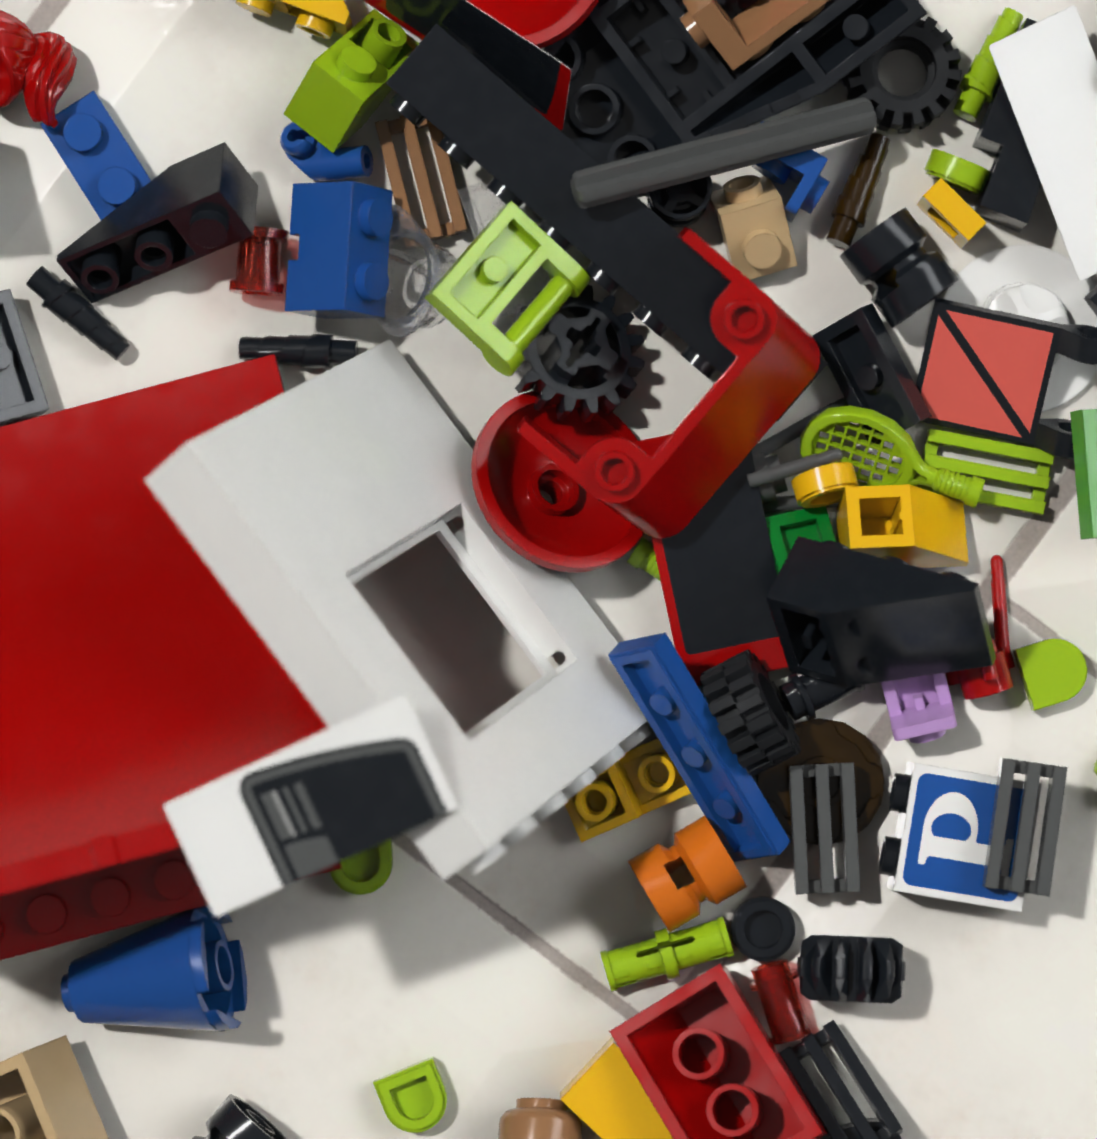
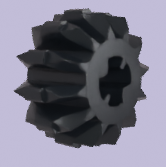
M811 935L802 941L800 957L797 960V977L800 980V993L809 1000L893 1003L901 998L903 981L906 980V962L903 961V945L894 938Z

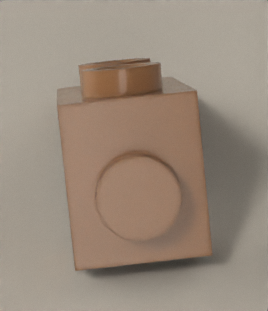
M682 0L688 12L681 16L680 20L701 49L712 43L734 71L744 62L755 60L764 55L771 48L774 40L796 24L807 22L816 17L829 0H757L733 19L728 16L717 0Z

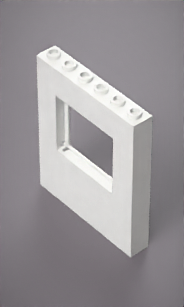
M389 339L186 442L146 477L144 481L328 728L399 695L405 694L408 696L458 803L456 810L407 831L440 878L445 881L465 865L473 875L482 871L503 855L509 847L535 829L540 822L566 804L568 799L625 756V753L651 735L653 731L646 723L647 719L608 656L618 642L566 573L542 567L525 559L505 544L489 525L480 509L473 488L471 473L473 449ZM450 521L458 530L455 534L446 525ZM433 534L437 535L542 676L466 733L461 730L353 585ZM551 655L559 665L556 669L547 660Z

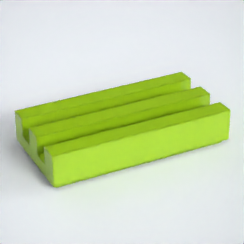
M931 428L927 430L922 457L926 464L936 469L945 468V470L948 469L964 475L1032 487L1030 499L982 490L977 504L1040 516L1044 514L1046 504L1044 500L1046 490L1049 488V473L1051 465H1053L1054 455L1032 447ZM938 445L1037 464L1036 471L1033 474L938 456ZM917 485L919 488L934 492L932 487Z

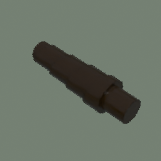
M878 133L869 134L863 152L859 154L852 174H849L843 191L837 198L831 213V217L834 220L826 237V240L833 245L848 249L851 246L857 228H864L868 217L867 213L875 195L874 191L881 176V168L888 154L890 139Z

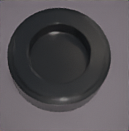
M757 896L744 901L735 910L731 919L730 931L734 944L745 956L756 961H771L786 953L792 945L795 937V922L791 912L780 901L767 896Z

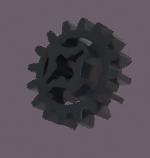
M589 284L577 298L569 297L522 353L525 360L516 370L522 371L524 375L515 387L516 391L523 393L533 389L538 394L533 408L539 412L548 403L556 405L557 420L564 422L573 409H577L583 423L590 422L597 414L598 408L606 415L611 414L621 403L620 398L626 399L636 388L637 383L632 377H636L645 365L644 360L631 355L644 342L642 335H628L625 329L634 318L632 313H624L617 317L611 311L616 297L610 294L599 303L593 300V287ZM539 291V292L536 293V295L533 297V299L531 300V302H530L529 304L532 303V301L537 297V295H538L541 291ZM523 305V307L520 309L518 314L513 319L514 323L526 310L527 306ZM579 339H582L583 345L578 351L580 355L570 366H567L566 361L571 355L569 351ZM582 386L585 389H578L573 387Z

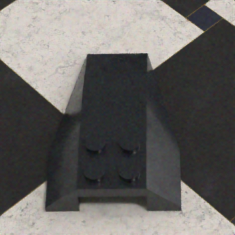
M599 0L593 11L581 25L561 40L546 46L543 51L568 66L572 71L563 130L560 131L601 165L748 127L824 94L928 13L918 0H829L816 17L807 22L796 24L774 40L771 48L764 55L755 60L744 62L733 71L712 43L701 49L691 37L680 20V17L688 12L682 0ZM757 0L717 1L728 16L733 19Z

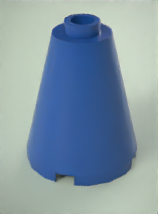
M209 904L182 911L74 959L69 965L68 974H64L61 979V996L65 1008L69 1012H74L82 1023L219 1032L238 1028L241 1022L234 1019L233 1015L234 1012L246 1010L247 975L240 940L227 941L221 925L233 922L229 913L219 917L214 916Z

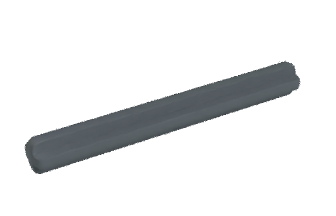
M860 97L578 170L572 174V179L570 180L571 191L577 206L586 209L869 135L874 131V127L877 126V117L872 102L868 98Z

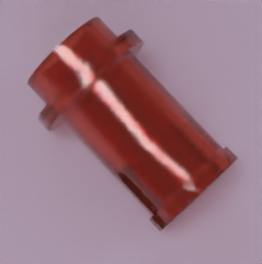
M788 959L770 961L751 969L754 981L749 983L750 991L758 992L773 1044L788 1043L811 1034V1027L807 1023L794 979L798 978L797 969H790Z

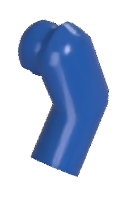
M294 122L285 126L281 132L280 144L286 155L312 180L323 182L371 176L373 172V156L370 148L366 145L342 147L332 153Z

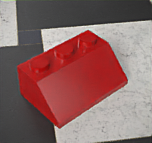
M721 963L609 1031L673 1139H820L828 1134L730 971Z

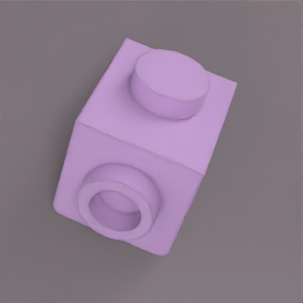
M945 673L881 682L895 741L908 739L912 743L930 742L942 737L946 730L957 726Z

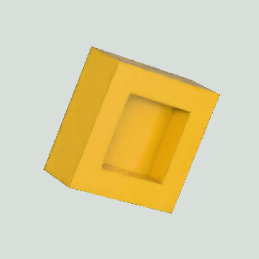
M942 178L916 204L960 249L987 223Z

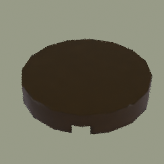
M816 718L810 721L794 723L796 727L794 731L799 736L801 743L799 744L801 752L758 774L757 786L786 834L792 837L788 765L853 762L857 833H859L870 824L882 804L884 776L879 754L864 734L844 722ZM829 776L832 844L843 842L840 776ZM815 777L803 778L806 843L818 845Z

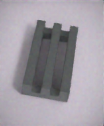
M1000 758L982 883L983 887L1050 897L1068 767ZM1014 773L1025 774L1012 873L1011 877L1000 876ZM1040 777L1049 778L1036 876L1035 880L1026 879L1039 781Z
M854 763L788 765L794 893L800 895L846 891L861 892ZM829 776H840L845 878H834ZM815 777L820 879L808 880L803 785V778Z

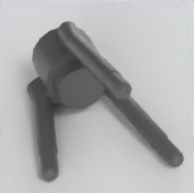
M845 397L830 403L761 443L756 444L751 450L756 472L746 475L750 488L759 486L765 515L781 510L805 509L797 504L795 496L776 497V494L788 491L785 478L822 465L837 462L843 458V452L841 449L835 448L780 464L777 454L766 458L765 456L800 437L812 416L827 408L849 406ZM839 502L826 505V508L837 507Z

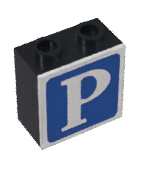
M907 762L905 774L895 773L890 793L889 811L899 812L895 837H884L879 861V874L889 875L887 883L889 889L1022 912L1025 893L982 886L997 776ZM1013 779L1000 876L1011 877L1024 788V781ZM1039 784V788H1038V795H1037V802H1036V809H1035V816H1034V823H1033V830H1032V837H1031V844H1030V852H1029V859H1028L1026 879H1027V876H1028V869H1029V863H1030V857H1031V851H1032V844H1033V838H1034V832H1035V826H1036V820H1037V813H1038V807H1039V801H1040V795H1041L1042 784Z

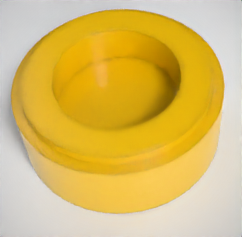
M850 462L822 465L799 474L791 481L797 504L803 508H816L839 502L845 487L859 486L853 464Z

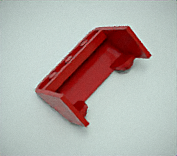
M686 227L677 235V238L729 282L712 305L710 325L717 340L737 358L657 452L650 457L628 439L606 437L592 444L578 460L528 416L525 415L517 424V432L591 495L641 532L655 538L674 536L690 523L814 378L820 365V350L815 339L765 292L695 232Z

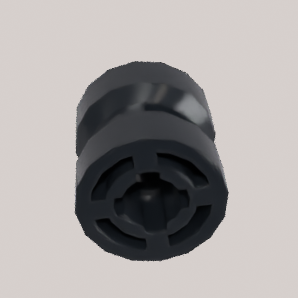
M711 177L647 192V205L672 228L687 227L697 222L706 211L712 194Z

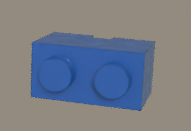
M355 181L293 184L290 235L299 236L298 260H288L285 311L323 319L385 318L386 294L389 287L388 258L390 230L393 223V191Z

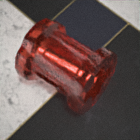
M254 226V235L237 243L235 279L230 281V292L257 296H284L285 286L280 282L282 244L289 241V231L279 228Z

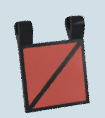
M935 298L916 387L932 415L922 422L1034 446L1057 457L1074 458L1071 420L1040 419L1055 354L1059 353L1085 364H1097V327L1058 324Z

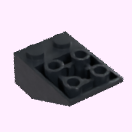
M798 536L766 596L789 670L838 685L851 687L992 666L996 659L979 584L955 572L946 571L938 573L911 566L897 557L883 556L880 558L850 550L845 545L835 541L819 542Z

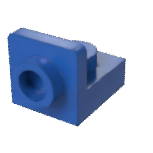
M813 150L751 165L760 174L779 184H785L788 178L798 183L797 188L784 208L786 218L790 222L793 221L799 209L811 214L830 183L829 180L820 176L828 159Z

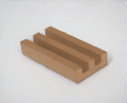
M403 115L399 116V119L391 121L386 119L375 122L406 247L468 232L449 155L438 145L444 138L443 132L428 119H425L417 127ZM427 126L452 222L441 225L416 129ZM404 133L428 227L415 231L391 135Z

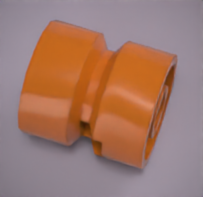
M705 815L674 833V845L667 848L657 843L628 860L630 867L669 933L699 916L703 901L708 900L717 905L747 887ZM685 864L695 881L677 889L669 874Z

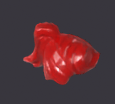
M0 10V108L10 105L23 92L25 104L34 122L42 121L44 124L55 129L58 126L55 114L57 102L72 81L77 64V58L73 53L72 47L63 36L49 31L33 34L26 24L18 18Z

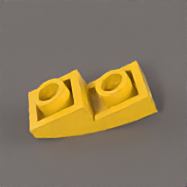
M658 738L629 750L625 753V756L598 775L593 782L568 799V802L564 804L581 843L691 794Z

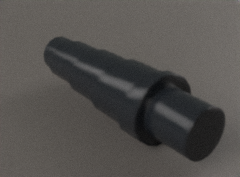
M41 266L28 280L26 285L44 300L42 303L43 308H47L58 319L66 322L81 336H85L100 350H104L116 361L127 351L130 346L127 343V339L111 326L110 322L94 309V306L80 295L78 290L66 279L58 280L45 267Z
M313 334L311 336L289 335L288 337H241L239 340V358L256 359L275 354L278 364L300 365V367L330 370L333 365H339L358 355V341L334 340L333 335Z

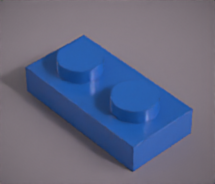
M94 91L57 113L58 126L55 129L44 123L40 124L100 220L104 219L151 181Z

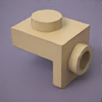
M754 175L740 176L726 182L723 189L712 192L710 196L711 206L719 220L728 261L749 280L798 266L782 197L771 179L765 176L760 178Z

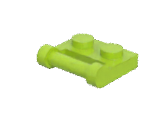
M510 201L498 211L426 295L425 299L482 351L485 360L495 370L503 375L512 376L525 360L522 353L569 297L577 298L590 283V277L581 265L515 203ZM541 266L548 272L550 281L504 335L492 324L493 321Z

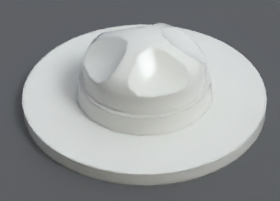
M1010 245L991 250L977 257L957 275L959 280L947 289L943 299L1058 324L1097 327V316L1084 299L1096 287L1090 277L1083 281L1078 280L1072 262L1068 257L1041 246ZM1056 353L1042 412L1057 408L1079 394L1096 374L1097 364L1081 363Z

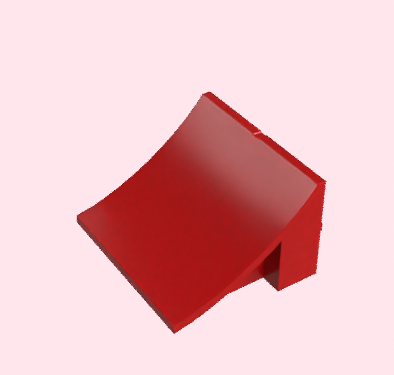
M275 354L0 427V960L208 905L166 815L164 804L328 729V726L144 481L146 477L186 442L284 393L285 389ZM341 862L305 878L339 870L342 868Z

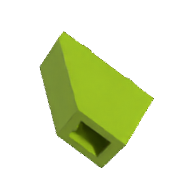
M373 9L313 61L283 114L334 153L367 122L387 97L392 88L386 82L419 43L407 35L400 25L387 19L376 9Z

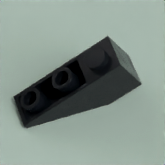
M225 142L169 166L57 255V262L93 304L253 236L258 185Z

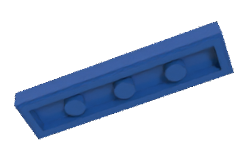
M666 632L619 642L608 654L611 662L702 812L715 830L732 861L780 855L791 842L753 777L747 773L746 768L743 769L739 764L737 755L732 754L725 735L722 736L717 727L719 724L716 717L712 716L709 710L708 702Z

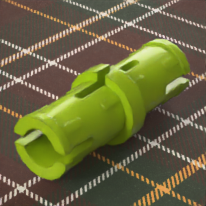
M723 916L718 917L716 920L668 933L666 928L654 931L655 938L607 952L606 950L600 952L611 992L616 991L618 988L662 975H667L668 980L680 977L679 970L727 956L728 958L734 956Z

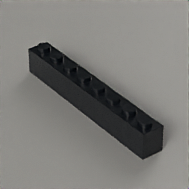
M435 24L386 82L396 92L389 103L417 127L425 119H428L445 134L438 145L466 170L474 161L479 163L494 176L493 180L487 185V188L505 204L512 201L519 208L525 203L543 219L538 226L563 250L567 251L573 245L592 262L585 271L612 296L620 287L633 296L640 304L632 313L657 335L662 337L670 328L684 340L688 346L681 355L709 379L717 370L723 374L737 356L722 345L713 334L710 325V312L714 301L727 287L729 282L677 238L679 233L636 196L586 209L579 208L571 191L570 180L572 179V174L578 170L594 167L599 164L438 24ZM821 356L820 365L816 375L803 389V391L797 396V398L791 403V405L785 410V412L779 417L777 422L794 404V402L801 396V394L807 389V387L814 381V379L821 373V371L827 366L828 362L825 361Z

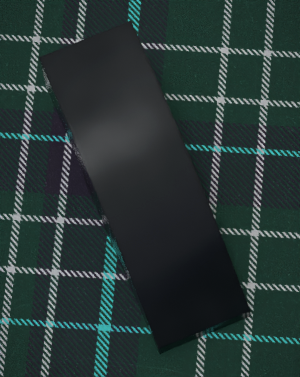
M1026 18V20L1024 21V23L1018 31L1036 23L1037 21ZM1000 79L993 94V101L988 105L972 145L975 148L995 155L990 168L991 175L984 192L980 193L974 211L984 219L1020 232L1029 222L1041 182Z

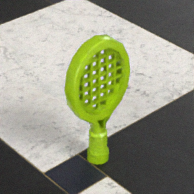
M851 405L827 408L811 417L800 436V454L802 458L828 451L829 446L849 452V458L843 456L839 461L850 462L853 466L859 467L858 472H855L857 480L866 481H858L859 486L922 485L932 487L934 492L944 494L945 496L949 495V497L963 501L964 505L976 508L985 483V479L973 476V478L966 477L960 473L948 469L945 470V468L936 469L926 464L918 453L911 436L896 421L872 409ZM836 425L845 427L844 432L835 430ZM863 425H868L872 427V429L870 430L864 428ZM848 429L857 431L856 437L847 434ZM820 432L828 433V439L819 436ZM860 433L869 435L868 441L859 438ZM832 436L842 438L841 442L832 441ZM872 437L881 439L880 445L871 442ZM845 439L854 442L853 446L844 445ZM817 442L826 444L825 450L816 447ZM884 442L894 444L893 448L883 446ZM856 445L866 446L865 451L856 449ZM869 448L878 450L877 455L868 453ZM881 452L890 454L889 460L880 457ZM853 454L861 456V462L852 459ZM893 456L902 458L901 464L892 461ZM865 459L873 460L874 465L871 466L864 463ZM877 463L887 465L886 469L877 468ZM889 468L899 469L898 474L889 472ZM862 469L871 471L870 477L861 474ZM874 473L882 475V481L873 478Z

